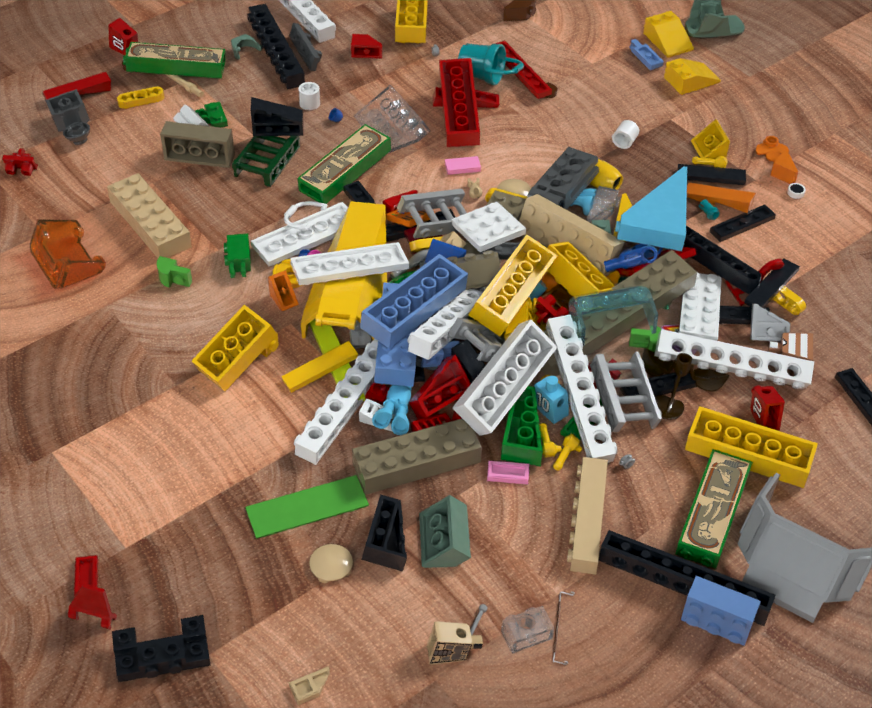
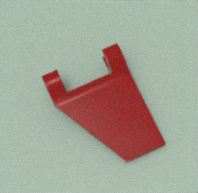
M83 584L69 605L68 618L78 620V612L101 618V627L111 630V621L117 618L116 613L111 612L105 589L88 584Z

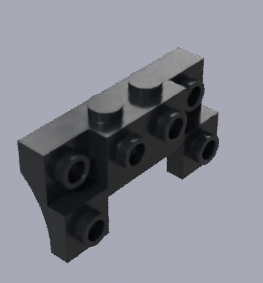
M204 616L182 618V635L137 642L135 627L112 631L118 683L146 677L155 678L158 675L168 673L177 674L184 670L211 666Z

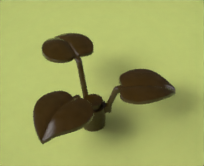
M647 348L643 352L642 360L644 361L645 371L648 374L656 377L664 373L669 374L673 369L677 374L671 397L669 398L665 395L655 397L658 408L661 410L662 418L666 420L677 419L684 412L683 402L674 399L680 377L686 376L690 371L692 380H696V386L708 392L719 390L729 378L728 374L719 373L712 369L697 368L693 371L694 365H691L692 357L686 353L678 354L673 362V360H660L659 357L654 356L655 352Z

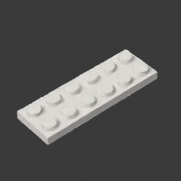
M340 202L294 222V224L303 226L311 223V227L307 231L286 225L251 240V246L269 267L299 254L303 249L309 250L334 239L348 207L343 202Z
M399 242L290 258L291 266L299 285L409 269V262Z
M697 272L695 286L682 294L679 333L715 341L718 340L721 294L720 276Z

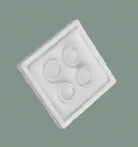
M498 202L451 219L452 226L479 252L526 234V228Z

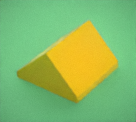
M715 119L691 139L700 158L716 159L718 156H725L727 158L730 140L719 121Z

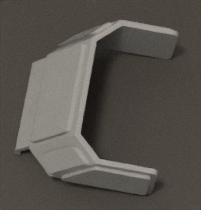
M776 473L768 479L756 497L740 530L741 536L737 544L747 563L750 564L742 582L775 594L773 603L813 623L823 602L851 601L855 591L859 593L872 568V547L847 549L776 514L770 505V500L780 477V474Z

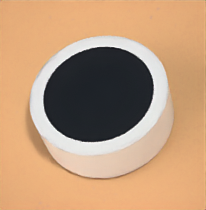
M792 183L788 187L787 194L791 198L800 199L804 196L806 189L802 184Z

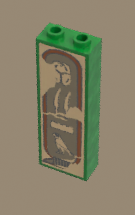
M130 42L129 48H126V55L123 56V65H126V71L221 79L226 63L225 49Z
M366 124L363 125L297 178L299 191L317 202L327 204L343 191V186L354 182L391 151V138Z
M714 449L712 450L680 536L675 555L681 556L686 560L701 563L706 567L717 569L752 466L751 461Z

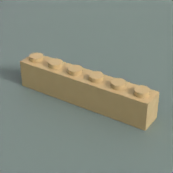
M583 457L582 465L578 464L576 477H580V481H576L575 493H578V498L574 497L573 510H577L576 515L572 514L571 527H575V531H570L569 544L573 545V549H568L567 562H571L570 571L596 575L608 460Z

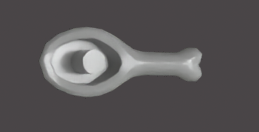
M428 249L417 252L408 260L409 269L418 265L421 268L424 265ZM409 269L392 271L390 277L392 279L398 277Z

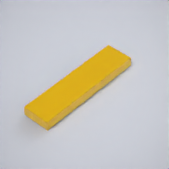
M348 341L281 377L292 393L357 359L359 355Z

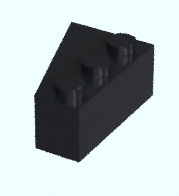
M251 97L250 111L253 136H303L304 119L302 109Z

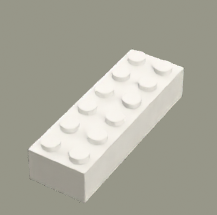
M532 320L520 323L456 402L453 409L479 436L492 433L557 349V346Z

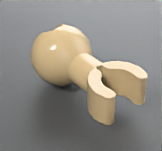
M468 178L469 195L473 199L482 196L479 178H477L475 183Z

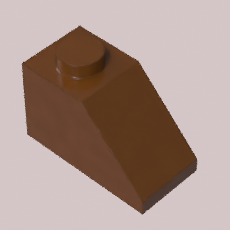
M513 0L504 7L503 21L529 19L536 12V1Z

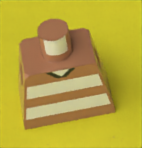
M783 333L780 343L769 342L768 352L813 361V333Z

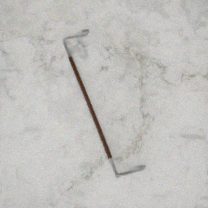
M571 591V593H573V594H569V593H566V592H560L559 602H558V613H557V623H556V632H555L554 651H553V653H554V655H553V663L556 662V663H560V664H564V665H567V664H568L567 661H564L565 663L558 662V661H554V658H555L556 644H557V634H558L559 614H560V604H561V602H560V600H561V593H564V594H568V595H572V596H573V595L575 594V592H572V591Z

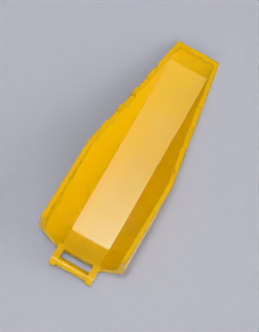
M351 201L328 252L386 244L385 205ZM387 272L313 283L301 320L302 338H306L309 323L315 318L316 326H340L355 330L356 321L361 323L362 311L382 297L384 282L387 283Z

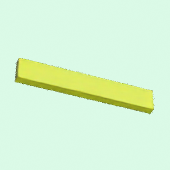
M316 319L309 323L322 354L340 346L332 326H316ZM349 363L331 372L336 384L345 378L347 370L351 368ZM362 393L358 400L363 399V402L365 401L364 393Z

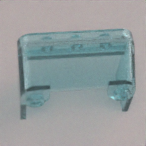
M628 286L572 297L569 300V311L572 321H575L577 324V336L582 339L583 347L585 346L586 327L582 315L642 304L651 332L655 334L659 314L650 290L644 286Z

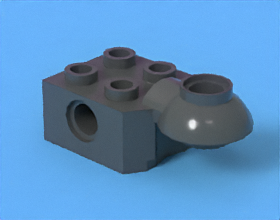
M77 89L45 100L58 132L63 131L64 137L75 145L85 143L90 133V125L87 123L90 119Z

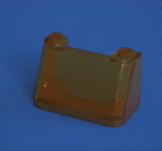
M37 219L30 241V252L54 289H62L101 274L105 269V260L99 255L94 256L92 260L80 241L84 236V229L77 220Z

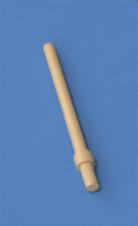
M165 74L185 87L189 93H194L200 98L204 96V92L199 90L192 82H187L178 75Z

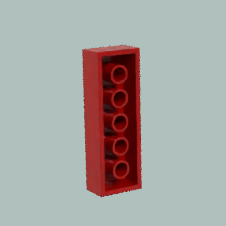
M471 58L439 60L447 147L480 145V127Z

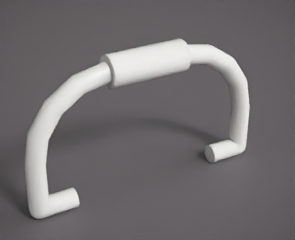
M314 201L297 203L284 213V221L290 227L307 231L311 227V223L303 226L289 221V218L296 212L297 208L311 205L321 207L322 211L328 205Z

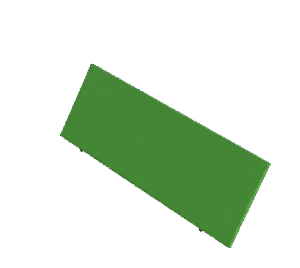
M357 475L246 506L245 509L255 537L258 539L369 506Z

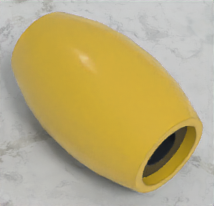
M598 159V163L595 166L599 167V173L589 184L603 191L616 192L623 183L622 174L611 164Z

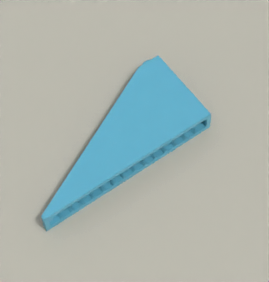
M682 167L621 215L620 221H616L615 232H618L617 239L682 251L686 238L687 167Z

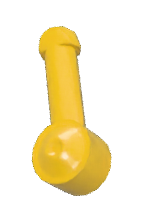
M694 156L692 163L695 165L703 164L725 168L728 160L725 156H718L716 159Z
M541 423L539 424V430L543 442L542 454L544 458L555 457L558 452L562 451V448L550 441L547 424Z
M569 434L564 438L562 443L564 448L555 463H553V468L557 471L562 469L571 451L580 452L582 450L580 440L573 434Z

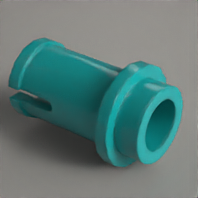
M707 199L702 200L699 208L707 214L708 219H717L720 214L719 209L713 207Z

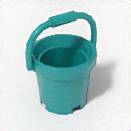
M466 43V45H462L458 55V59L471 58L474 78L483 80L493 86L500 82L503 75L516 74L524 68L522 61L506 57L503 44L478 45ZM506 61L518 64L512 70L504 71Z

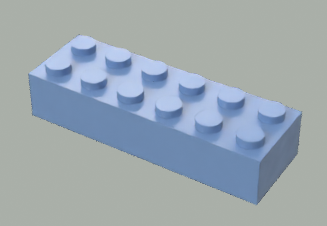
M438 254L363 310L360 328L390 349L466 290L468 273L441 254Z
M384 282L382 296L398 284ZM411 332L390 349L378 341L374 383L413 387L416 355L408 352V337Z

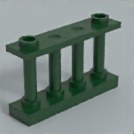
M253 136L232 163L234 177H238L242 170L262 175L264 185L271 187L300 148V136H290L287 139L278 136ZM265 140L282 144L283 147L278 149L263 143ZM260 150L276 156L270 159L255 153ZM253 160L267 164L268 167L262 169L248 165V162Z

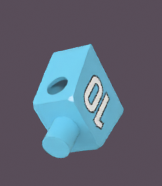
M547 376L534 385L537 409L547 419L555 424L569 415L568 392L558 383L556 376Z

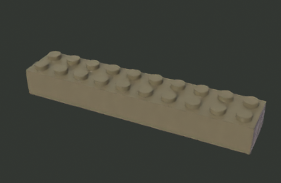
M671 250L573 312L571 318L577 324V336L582 339L583 354L587 356L693 288L696 283L697 271ZM554 353L541 368L546 375L558 376L560 374Z

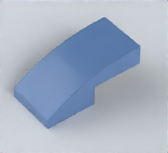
M459 341L449 342L429 360L422 358L421 367L439 366L442 360L451 356V348L458 345Z

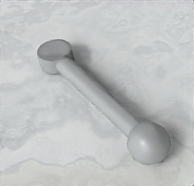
M485 604L479 606V613L470 629L471 635H473L483 613L488 609Z

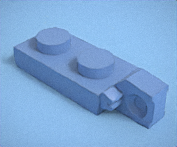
M637 39L630 41L632 53L649 70L663 66L664 61L647 44L642 45Z

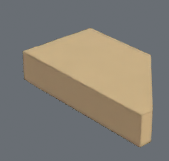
M329 667L289 682V687L297 705L320 696L330 674Z

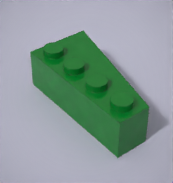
M527 386L509 410L502 443L501 460L541 467L543 450L539 430L535 387Z

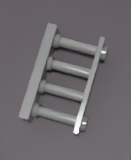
M463 189L402 195L397 207L400 213L410 212L416 222L417 228L413 235L414 238L445 235L453 231L459 233L452 226L451 219L454 217L448 207H455L460 215L467 213L461 204L465 195ZM440 208L447 220L439 221L433 209ZM425 210L431 222L424 223L417 211Z
M457 318L448 332L452 338L470 341L481 351L476 359L484 362H489L505 342L501 336L499 337L478 321Z
M635 352L629 362L608 363L605 360L604 354H596L590 367L611 427V432H619L628 421L648 420L651 429H655L662 420V413L656 403L644 368V361L641 359L639 352ZM631 369L634 378L613 380L609 371ZM637 386L639 395L619 397L615 388ZM643 403L645 412L625 414L622 411L621 404Z

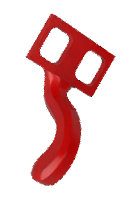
M774 259L761 267L758 271L762 275L760 283L771 270L783 268L784 262L782 259ZM725 281L726 286L739 305H746L739 298V295L745 292L739 288H733L728 281Z

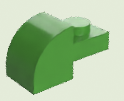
M159 256L157 270L160 282L169 288L172 283L190 287L192 283L191 270L177 266V260Z
M650 325V330L631 328L629 346L648 348L650 351L655 352L658 334L662 328L655 325Z

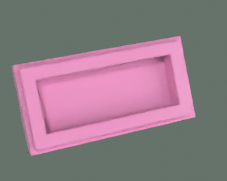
M478 156L445 159L448 175L481 172Z
M489 461L487 481L528 484L529 464Z

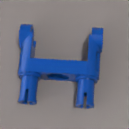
M634 245L625 248L618 258L604 261L606 271L610 272L619 268L629 269L642 264L652 263L657 259L658 254L661 253L663 248L660 247L659 251H657L655 247L650 245Z

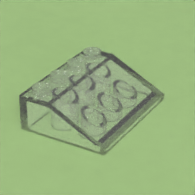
M391 84L354 115L361 126L366 124L391 138V151L389 153L419 142L430 132L424 121Z

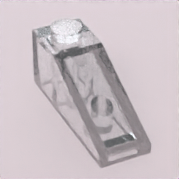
M599 186L587 221L591 223L592 220H606L613 215L615 208H619L621 198L618 197L619 190Z

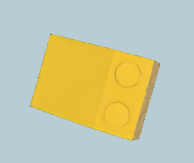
M672 11L645 18L643 34L667 58L694 50L680 19Z
M682 58L666 62L664 78L681 95L721 83V80L702 62Z

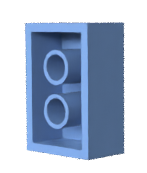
M696 576L687 596L681 620L690 626H697L708 631L710 634L719 635L733 643L745 646L761 601Z

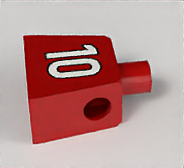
M121 18L108 25L109 47L126 55V48H129L130 42H138V33Z
M754 386L751 390L752 400L750 409L756 423L779 431L785 404L784 399L773 386Z

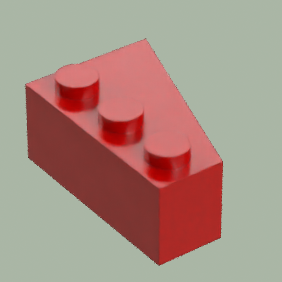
M456 355L446 357L409 401L417 419L426 418L457 400L471 385Z

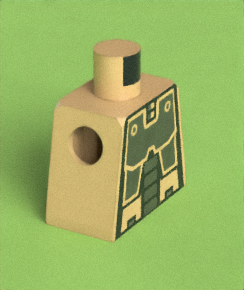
M435 621L427 642L429 663L440 664L466 660L470 649L482 648V636L471 635L468 624Z

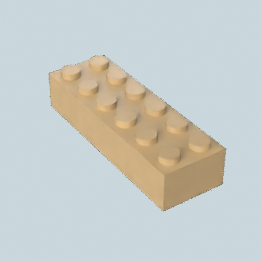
M139 173L107 186L112 205L157 258L159 256L169 258L192 247L189 230Z
M538 194L525 200L519 222L526 228L525 235L530 236L536 241L539 240L541 244L547 247L549 244L569 241L605 276L614 272V270L606 271L604 261L619 257L625 243L623 240L617 239L612 234Z

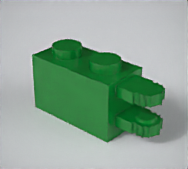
M248 234L227 235V242L224 243V253L228 254L224 255L225 266H229L231 278H235L236 272H241L242 277H246V272L251 271Z

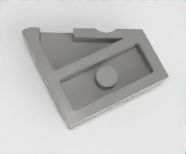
M752 304L750 340L780 341L783 333H790V323L757 304Z

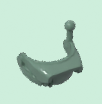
M247 34L231 40L235 59H240L239 52L241 47L250 46L258 51L262 50V46Z

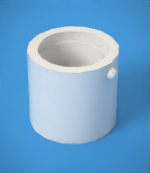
M314 82L302 83L298 88L300 107L304 110L317 109L320 106L319 86Z
M622 121L612 136L614 144L621 149L630 148L639 135V127L633 121Z

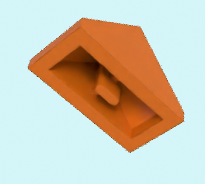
M784 150L773 163L770 176L788 184L796 183L798 170L788 150Z
M286 270L268 277L270 296L281 311L299 305Z

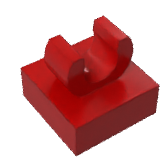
M373 382L365 394V400L369 399L383 406V402L387 399L389 387Z

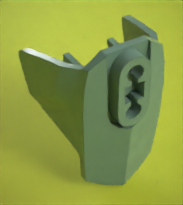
M694 0L690 17L685 22L687 34L691 37L730 36L742 34L745 30V26L736 15H724L721 0Z

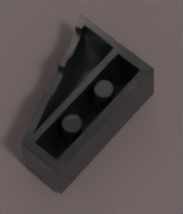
M465 340L451 348V356H457L472 384L486 365L483 361L476 359L480 353L477 354L471 346L472 343Z
M380 494L361 560L403 572L407 560V552H405L401 500Z

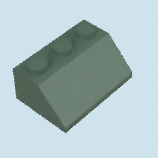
M448 495L419 513L422 567H456L471 558L466 504Z

